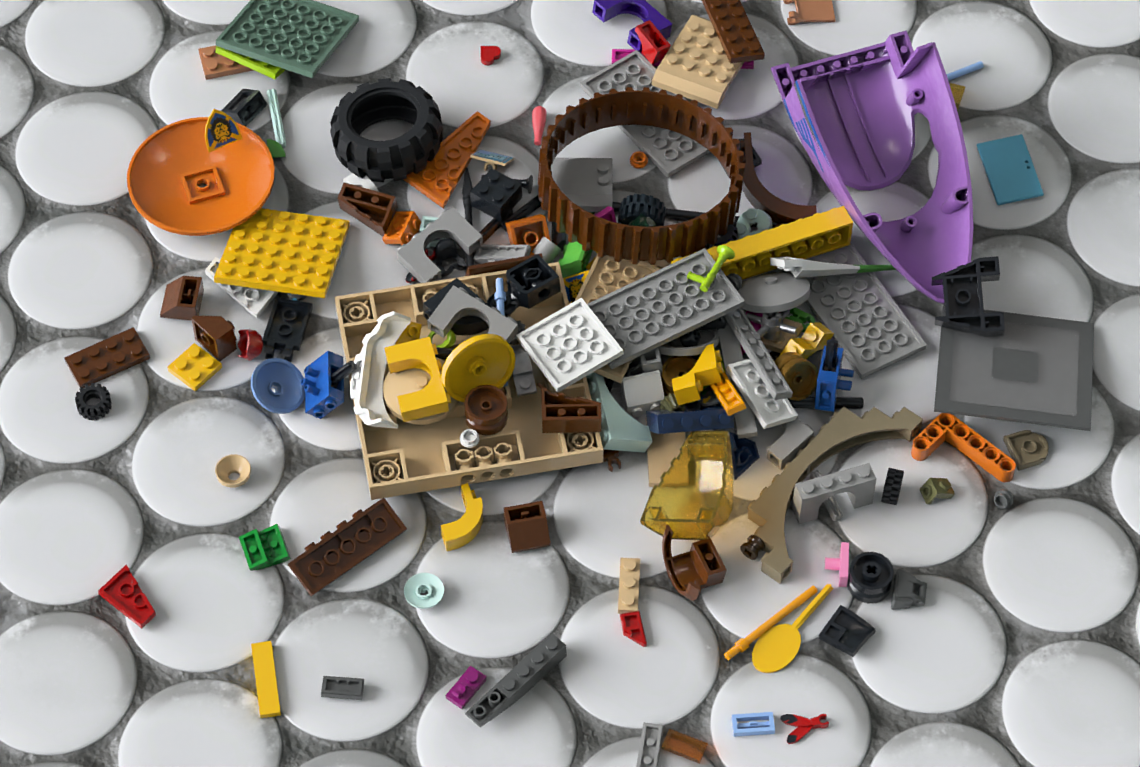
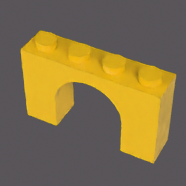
M430 337L384 348L390 374L416 368L426 371L431 376L430 382L422 390L397 396L403 422L449 411L448 404L451 403L450 394L444 390L439 372L442 371L440 359L436 360L435 355L438 354L435 343H431Z

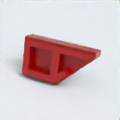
M640 611L620 614L623 635L639 645L647 647Z

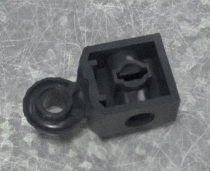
M539 254L506 271L508 291H504L506 292V301L504 302L505 317H510L516 308L520 306L530 309L561 292L559 276ZM492 294L488 298L487 304L497 309V302H495L494 294Z

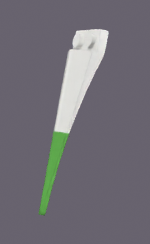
M789 256L770 258V265L777 266V269L791 271L795 278L896 270L891 264L850 265L811 261Z

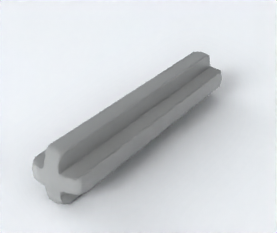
M820 471L812 472L810 479L821 477ZM831 496L823 503L832 520H841L843 514L834 497Z

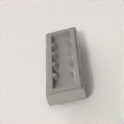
M481 245L476 250L474 261L475 263H489L529 256L531 247L530 245Z

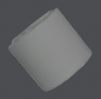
M543 236L532 253L534 255L542 253L543 260L549 264L553 262L561 249Z

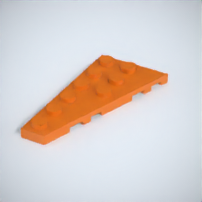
M477 111L441 142L438 153L433 161H427L425 169L417 174L412 172L407 175V179L403 180L444 209L465 172V168L472 159L470 158L471 154L476 152L487 133L491 120Z

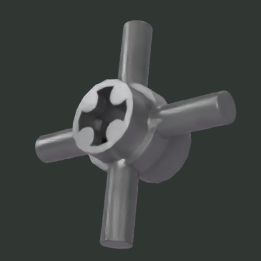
M789 310L781 311L780 313H764L763 317L750 313L746 315L749 321L761 324V329L754 334V338L757 340L762 337L767 340H777L781 338V331L797 335L799 331L797 327L783 324V319L790 314Z

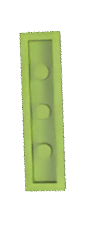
M216 46L215 53L272 79H276L285 71L283 68Z

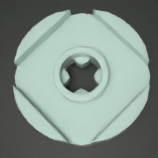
M753 208L745 211L739 217L736 225L739 239L747 235L760 233L763 230L773 229L771 217L766 212ZM758 223L757 228L759 229L751 232L752 224Z

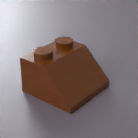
M194 315L191 317L195 340L219 362L237 349V339L234 333L235 327L229 320L226 321L222 316Z

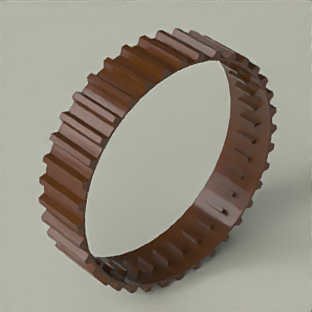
M627 87L626 91L620 92L610 89L608 94L602 95L597 92L589 100L579 99V105L575 107L567 106L565 115L558 114L555 117V125L547 127V136H543L542 148H540L538 196L542 198V210H548V221L556 222V230L558 233L565 232L568 235L569 242L582 244V250L588 251L592 249L598 252V257L603 258L608 255L614 257L615 262H620L622 259L631 260L632 264L635 265L639 261H648L650 265H655L657 260H665L671 263L673 258L689 256L693 251L698 252L704 249L708 243L716 244L718 235H725L728 224L735 222V214L739 212L744 178V152L739 151V139H733V129L724 127V119L722 117L715 118L712 115V109L709 107L705 109L699 107L696 100L689 102L683 99L682 94L668 95L666 90L663 89L659 92H651L648 87H644L642 91H634L632 87ZM619 125H645L668 129L695 140L718 158L726 169L731 182L729 192L722 201L708 212L694 219L667 226H629L597 217L573 203L553 180L551 164H553L555 157L567 145L590 132Z

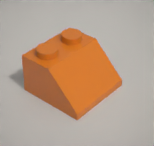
M542 214L505 223L510 244L530 245V255H534L532 251L543 236L550 240L546 218Z

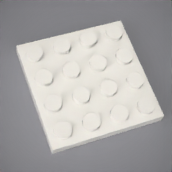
M582 298L516 335L519 343L557 392L562 391L624 355L623 349Z

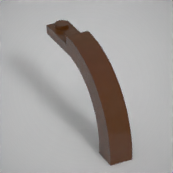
M751 132L744 133V140H740V149L744 151L743 164H745L742 190L755 209L766 212L773 222L781 223V225L816 214V205H797L786 202L770 193L762 185L754 169Z

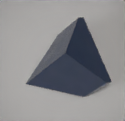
M729 432L727 433V440L732 456V473L734 480H736L760 457L756 442L747 438L738 439L737 434Z

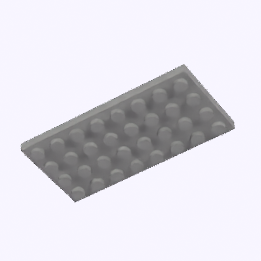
M638 50L580 82V87L590 98H593L594 93L597 92L604 95L608 94L610 89L620 92L626 91L627 87H632L634 91H642L644 87H648L651 92L662 90L652 86V79L656 68ZM666 91L668 95H677L672 92ZM645 125L618 126L667 178L710 153L707 148L695 140L668 129Z
M851 242L848 246L805 259L835 264L867 265ZM873 272L805 277L810 283L811 290L810 297L805 302L820 323L834 333L832 338L838 341V348H843V355L861 379L926 349L927 344Z
M705 248L587 304L623 349L624 355L608 363L611 370L745 305L744 299L721 269L718 271L707 292H703L700 289L701 283L687 279L689 271L706 277L714 266L715 261Z

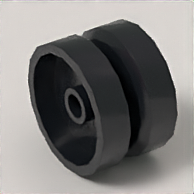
M864 552L857 555L851 562L847 582L848 590L852 596L858 601L867 604L878 603L884 600L889 595L894 575L893 565L890 560L877 552Z

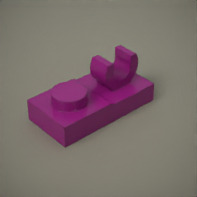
M469 666L445 695L446 699L463 709L486 682L487 676Z

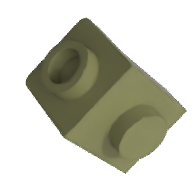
M929 478L920 488L926 504H931L936 498L951 499L955 495L947 478Z

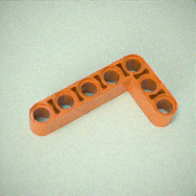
M941 413L913 440L911 456L917 461L927 459L946 440L999 481L1006 483L1013 479L1016 468L1015 461L952 414Z

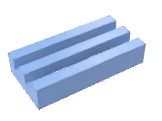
M773 712L733 714L731 717L734 737L775 734ZM755 720H769V721H767V722H757V721H755ZM740 721H753V722H749V723H738V724H737V722H740Z

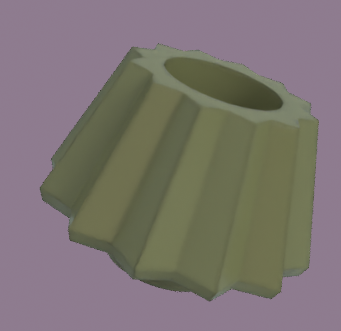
M670 393L660 401L661 405L659 408L662 410L685 411V404L678 405L674 393Z

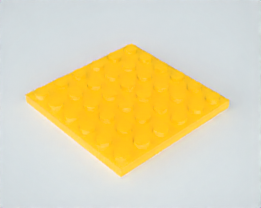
M261 208L249 220L232 229L216 270L214 283L325 298L350 227V220Z

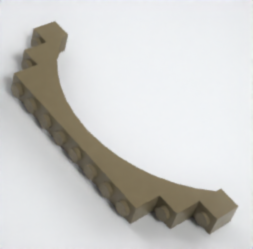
M845 407L839 412L836 411L832 415L831 421L828 424L825 423L820 428L816 437L812 436L807 446L798 451L795 459L786 464L784 471L780 475L777 474L773 478L772 484L768 488L765 487L761 491L760 497L757 500L751 501L747 508L748 519L759 526L754 535L759 537L765 544L763 551L766 553L761 559V571L779 584L792 571L793 560L789 558L786 548L784 523L788 507L794 496L796 483L803 482L815 468L833 455L856 445L887 439H906L910 442L921 430L923 419L906 407H903L900 412L896 411L892 418L876 407H873L869 412L866 411L861 418Z

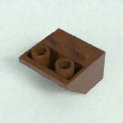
M182 276L167 284L160 318L192 320L191 317L194 315L199 316L204 293L202 277Z
M543 501L503 508L504 523L512 553L551 546Z

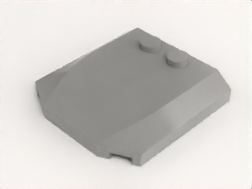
M612 158L554 159L553 164H551L553 180L573 203L587 212H600L608 206L612 207Z

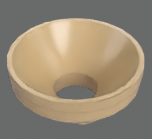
M231 454L218 461L215 467V474L222 485L236 488L248 481L251 475V466L245 457ZM231 473H238L240 475L237 480H230L228 478Z

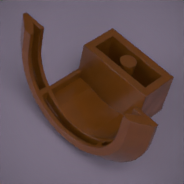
M667 524L662 540V553L667 573L675 589L687 599L695 601L699 598L701 589L722 583L727 570L711 538L694 542L689 552L672 557L671 540L673 532L669 524Z

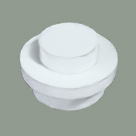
M466 429L460 435V443L466 448H473L479 443V434L473 429Z

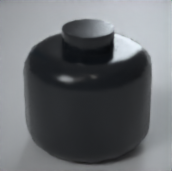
M693 330L679 338L683 347H693L699 344L701 336L698 331Z

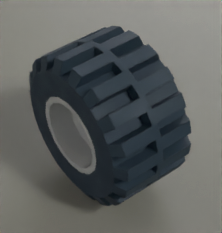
M629 195L620 204L618 223L642 227L664 226L666 207L663 202H660V199L654 198L651 195Z

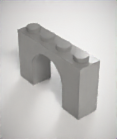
M453 207L448 211H443L437 220L430 222L421 233H416L410 242L401 245L397 251V260L420 283L439 281L441 279V270L425 254V249L430 242L440 238H448L454 241L468 255H471L483 245V236Z
M454 285L427 320L428 329L443 338L456 321L465 316L482 318L489 326L487 334L499 335L506 339L509 344L518 333V324L513 318L505 317L495 307L490 308L480 298H474L465 289L457 288Z
M798 416L796 420L781 424L785 430L784 434L767 449V459L780 470L789 461H792L798 451L804 449L810 438L814 436L813 429L808 424L801 422ZM734 419V428L731 429H733L737 433Z
M870 463L796 483L792 510L798 524L817 520L820 505L829 497L839 493L847 492L854 509L872 504L876 477Z

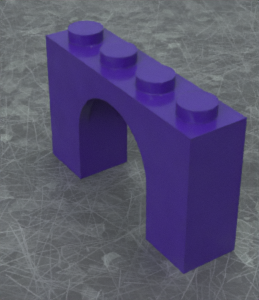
M594 0L592 13L603 23L620 14H632L642 19L643 22L650 20L665 39L670 37L672 23L646 0ZM635 28L629 31L627 43L634 50H638L641 53V41L635 32Z

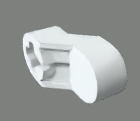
M353 173L343 179L344 183L378 192L377 187L370 179H359Z

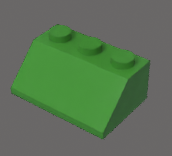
M578 242L565 244L563 249L564 257L559 259L562 277L565 278L586 271V266L590 261L593 250H582V244Z

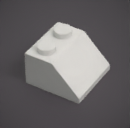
M659 370L623 378L621 401L624 410L630 416L639 417L646 414V411L662 410L659 407L661 405L660 401L664 399V392Z

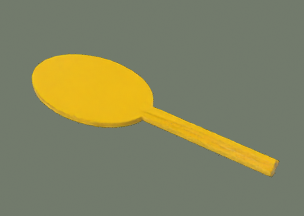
M827 584L792 625H776L759 637L752 651V662L758 671L763 673L777 672L793 661L801 644V635L798 629L834 589L831 584Z

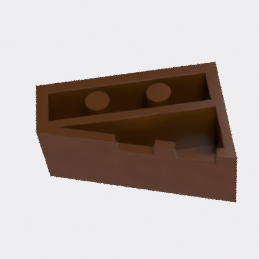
M343 183L337 197L340 209L381 236H384L398 208L395 196L348 183Z
M541 387L542 433L601 432L600 402L581 397L572 398L565 396V393L559 392L557 394Z

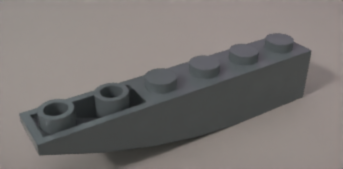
M550 633L475 703L465 715L479 727L497 717L523 697L567 656L566 644L553 633Z

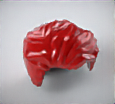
M239 330L238 348L241 351V355H238V357L249 361L258 357L264 346L262 336L255 330Z

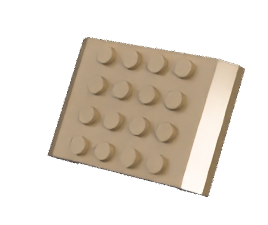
M691 15L656 69L652 79V86L674 94H682L685 98L696 100L699 103L718 109L725 98V92L744 62L730 64L711 20Z

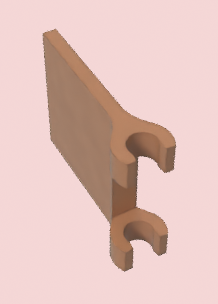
M784 0L785 4L795 2L796 12H789V18H787L788 25H795L800 22H835L832 0Z

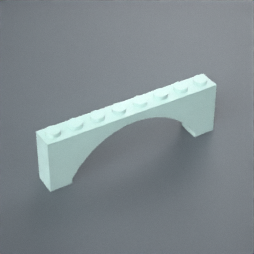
M594 372L587 375L591 399L601 403L602 422L601 432L599 433L603 449L645 453L653 442L649 426L635 420L616 402L609 392L602 375Z

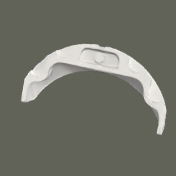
M393 311L378 318L376 327L364 337L362 351L356 355L354 360L357 369L351 373L350 396L351 399H354V412L360 416L364 424L372 427L398 429V424L389 417L383 400V379L387 365L384 348L395 345L401 333L411 323V318Z

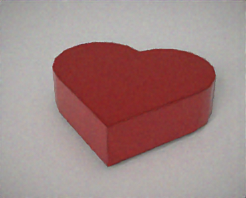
M481 46L482 64L491 65L494 63V60L501 57V49L498 46Z

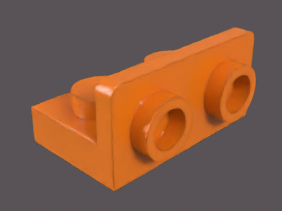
M397 211L382 240L385 244H407L418 233L421 225L420 219L414 211Z

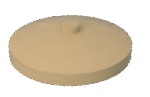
M440 359L441 366L443 369L445 361ZM416 368L391 374L389 371L384 380L383 395L390 412L403 421L397 396L422 390L430 382L431 376L426 371ZM450 396L451 403L448 404V412L407 421V423L425 425L441 421L455 410L459 401Z

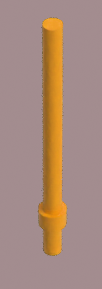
M811 586L747 637L735 642V646L724 654L725 658L730 660L739 652L743 653L753 641L818 592L817 588Z

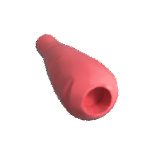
M537 106L532 111L534 144L537 146L541 145L547 111L542 106Z

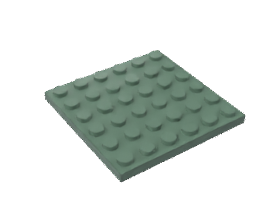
M250 0L216 39V46L313 78L359 22V15L314 0Z

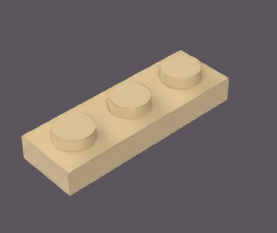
M620 558L618 614L638 611L640 558Z

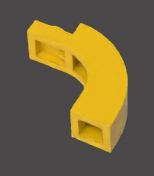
M468 483L461 485V496L466 508L464 515L457 521L441 525V535L446 551L455 550L468 544L476 537L482 526V498H476L474 489L470 490Z

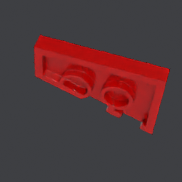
M127 564L98 590L102 598L141 629L156 616L155 610L140 589Z

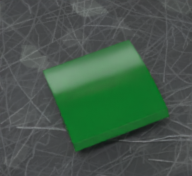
M278 524L260 532L254 529L239 536L251 571L271 567L291 559Z

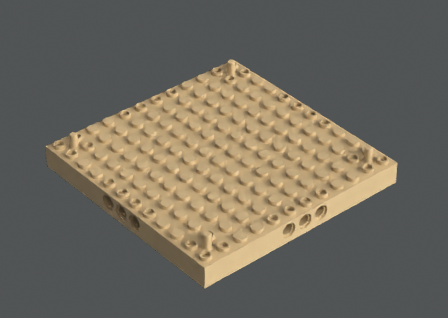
M559 262L549 263L548 265L559 276L561 292L530 309L520 306L511 314V318L525 324V329L569 305ZM507 270L458 277L461 282L486 303L488 298L496 292L497 278H503L504 291H508ZM456 278L336 296V312L346 363L354 361L356 355L361 353L364 346L362 341L366 334L371 333L376 327L378 318L393 311L410 317L412 322L422 324L419 339L428 337L432 331L428 329L427 320L423 315V303ZM489 328L474 335H455L456 342L450 348H456L474 336L487 334ZM435 334L432 338V344L441 345L447 340V335L443 338ZM530 356L537 393L518 397L512 373L508 380V386L501 388L508 402L506 426L496 434L479 435V443L473 448H466L460 443L462 432L470 429L466 424L464 402L459 401L457 407L449 416L441 421L425 425L403 422L390 412L384 401L386 411L392 421L398 424V429L366 425L360 416L355 414L371 500L461 486L466 483L474 484L602 463L603 446L600 433H542V392L537 383H541L553 393L559 394V392L555 390ZM387 363V365H386V369H385V373H384L383 384H384V380H385V378H386V375H387L388 372L390 371V370H389V367H388V363ZM352 374L348 375L349 383L352 379ZM586 377L560 391L565 393V396L572 398L581 397L592 400Z

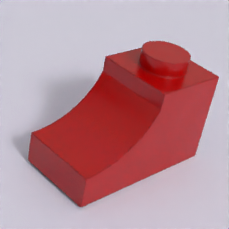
M650 20L636 26L635 32L641 41L642 54L651 64L663 60L671 47L669 42Z

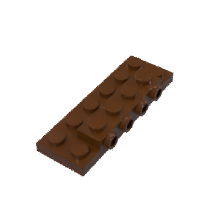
M384 497L365 511L360 509L352 515L353 519L349 522L346 520L342 521L336 526L337 530L333 533L328 531L320 537L321 541L317 544L314 542L304 548L305 552L288 564L311 597L407 530Z

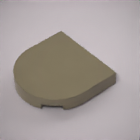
M1023 430L1003 437V441L1012 459L1015 461L1018 471L1041 464L1048 455L1049 445L1046 438L1041 434L1031 432V430Z

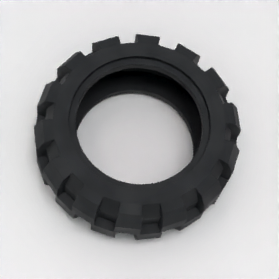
M391 78L378 79L377 83L369 84V82L357 86L354 93L348 92L340 100L339 106H336L330 122L333 147L341 164L362 179L368 176L373 182H384L385 179L393 178L395 182L407 179V175L412 172L415 174L426 168L427 161H433L443 139V126L437 103L422 87L418 86L416 88L412 82L400 79L399 82H393ZM384 120H403L414 125L402 136L391 140L374 141L360 136L366 128Z

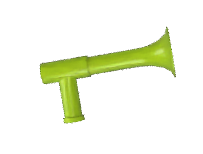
M725 245L717 247L719 257L706 277L689 271L687 279L701 283L700 289L703 292H707L723 263L727 259L730 260L735 257V253L730 247Z

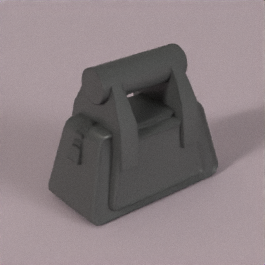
M897 569L893 583L891 609H905L917 605L924 606L927 583L921 582L915 576L901 569Z

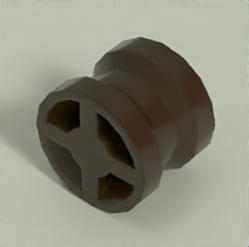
M750 535L747 538V542L740 546L741 552L751 560H755L758 557V553L765 549L764 542L755 535Z

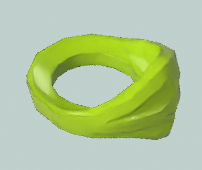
M450 329L447 333V340L441 345H436V347H452L456 342L454 332ZM433 331L430 332V334L428 335V337H430L431 343L433 336L436 334Z

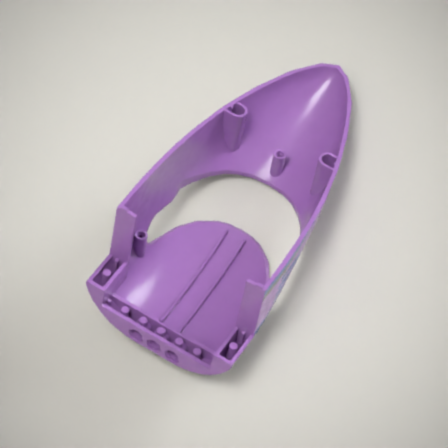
M906 30L891 34L885 42L792 68H790L789 63L771 67L791 123L812 163L839 204L845 207L853 222L904 278L930 299L944 304L943 286H932V277L971 262L974 226L972 186L964 136L950 84L935 42L918 46L914 51ZM921 113L929 121L932 141L938 152L936 185L930 199L915 214L900 220L883 222L882 217L877 213L862 215L846 186L857 190L871 191L892 185L899 180L912 160L915 148L914 115Z

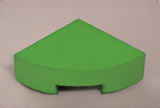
M267 139V147L272 158H286L283 147L278 142Z

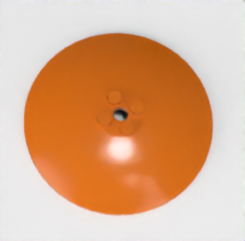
M209 117L189 118L171 123L150 135L138 147L129 163L127 187L132 203L137 211L150 223L176 234L204 236L235 228L254 216L266 203L271 194L275 180V169L272 155L265 142L252 130L237 123L242 139L209 153L205 140V127ZM202 183L207 184L206 187H198Z

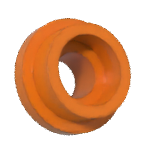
M634 152L630 157V164L634 168H644L648 164V157L644 152Z

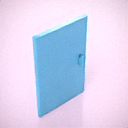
M1022 134L977 144L998 206L1044 195Z

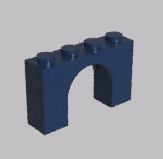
M722 405L702 407V410L646 411L647 426H649L651 432L657 434L734 428V414L728 416Z

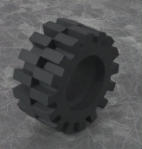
M91 383V387L86 384L85 389L81 387L79 389L80 392L77 391L75 402L80 415H83V418L86 419L88 417L89 420H92L95 417L96 420H99L98 416L101 415L103 418L105 417L104 413H109L112 402L109 391L105 386L102 387L101 384L95 386V383ZM91 398H99L101 400L96 405L86 404Z
M888 468L881 502L897 505L904 471Z

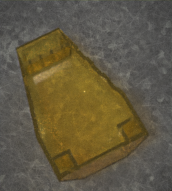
M692 431L679 449L680 454L678 457L673 458L669 470L660 477L661 482L659 485H655L652 489L640 519L642 525L662 537L664 536L666 525L669 524L673 532L672 539L707 540L728 520L733 510V463L730 434L728 431Z

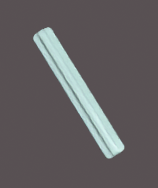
M275 89L267 90V97L275 140L284 148L286 147V139L277 92Z

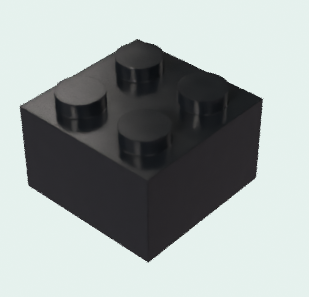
M491 168L471 190V206L502 222L522 199V184Z

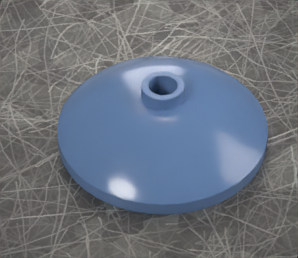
M271 358L261 362L253 371L251 389L257 402L266 410L277 414L290 413L297 409L305 398V387L301 385V380L304 377L291 362L280 358Z

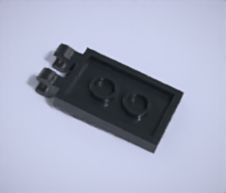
M275 298L262 339L265 346V359L274 358L275 350H282L283 356H285L284 360L292 362L294 350L300 351L313 309L312 303Z

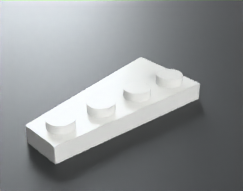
M217 257L205 270L206 275L213 281L221 260ZM216 283L256 319H258L278 294L277 291Z

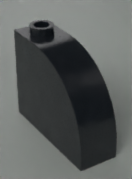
M456 278L423 303V315L428 320L453 285L457 288L465 289L474 298L480 297ZM465 316L456 321L451 330L455 335L466 336L481 333L487 330L489 326L480 317Z

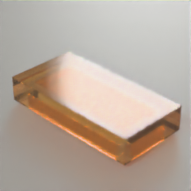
M669 729L661 749L700 764L708 743Z

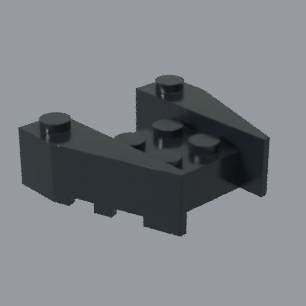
M998 256L978 258L973 260V262L960 265L953 270L932 277V286H943L945 316L935 317V325L983 337L1004 336V313H984L981 283L999 281L1000 268Z

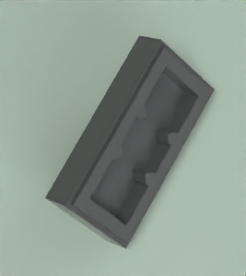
M323 676L321 697L362 700L364 679Z

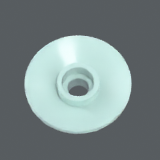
M430 573L416 574L409 578L404 586L405 599L410 605L419 609L434 607L441 601L444 595L442 581Z

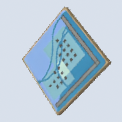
M482 149L477 150L470 156V158L486 161L484 171L488 169V165H492L493 169L497 170V164L506 166L514 160V157Z

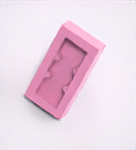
M841 542L840 558L825 557L824 569L839 570V587H847L849 543Z

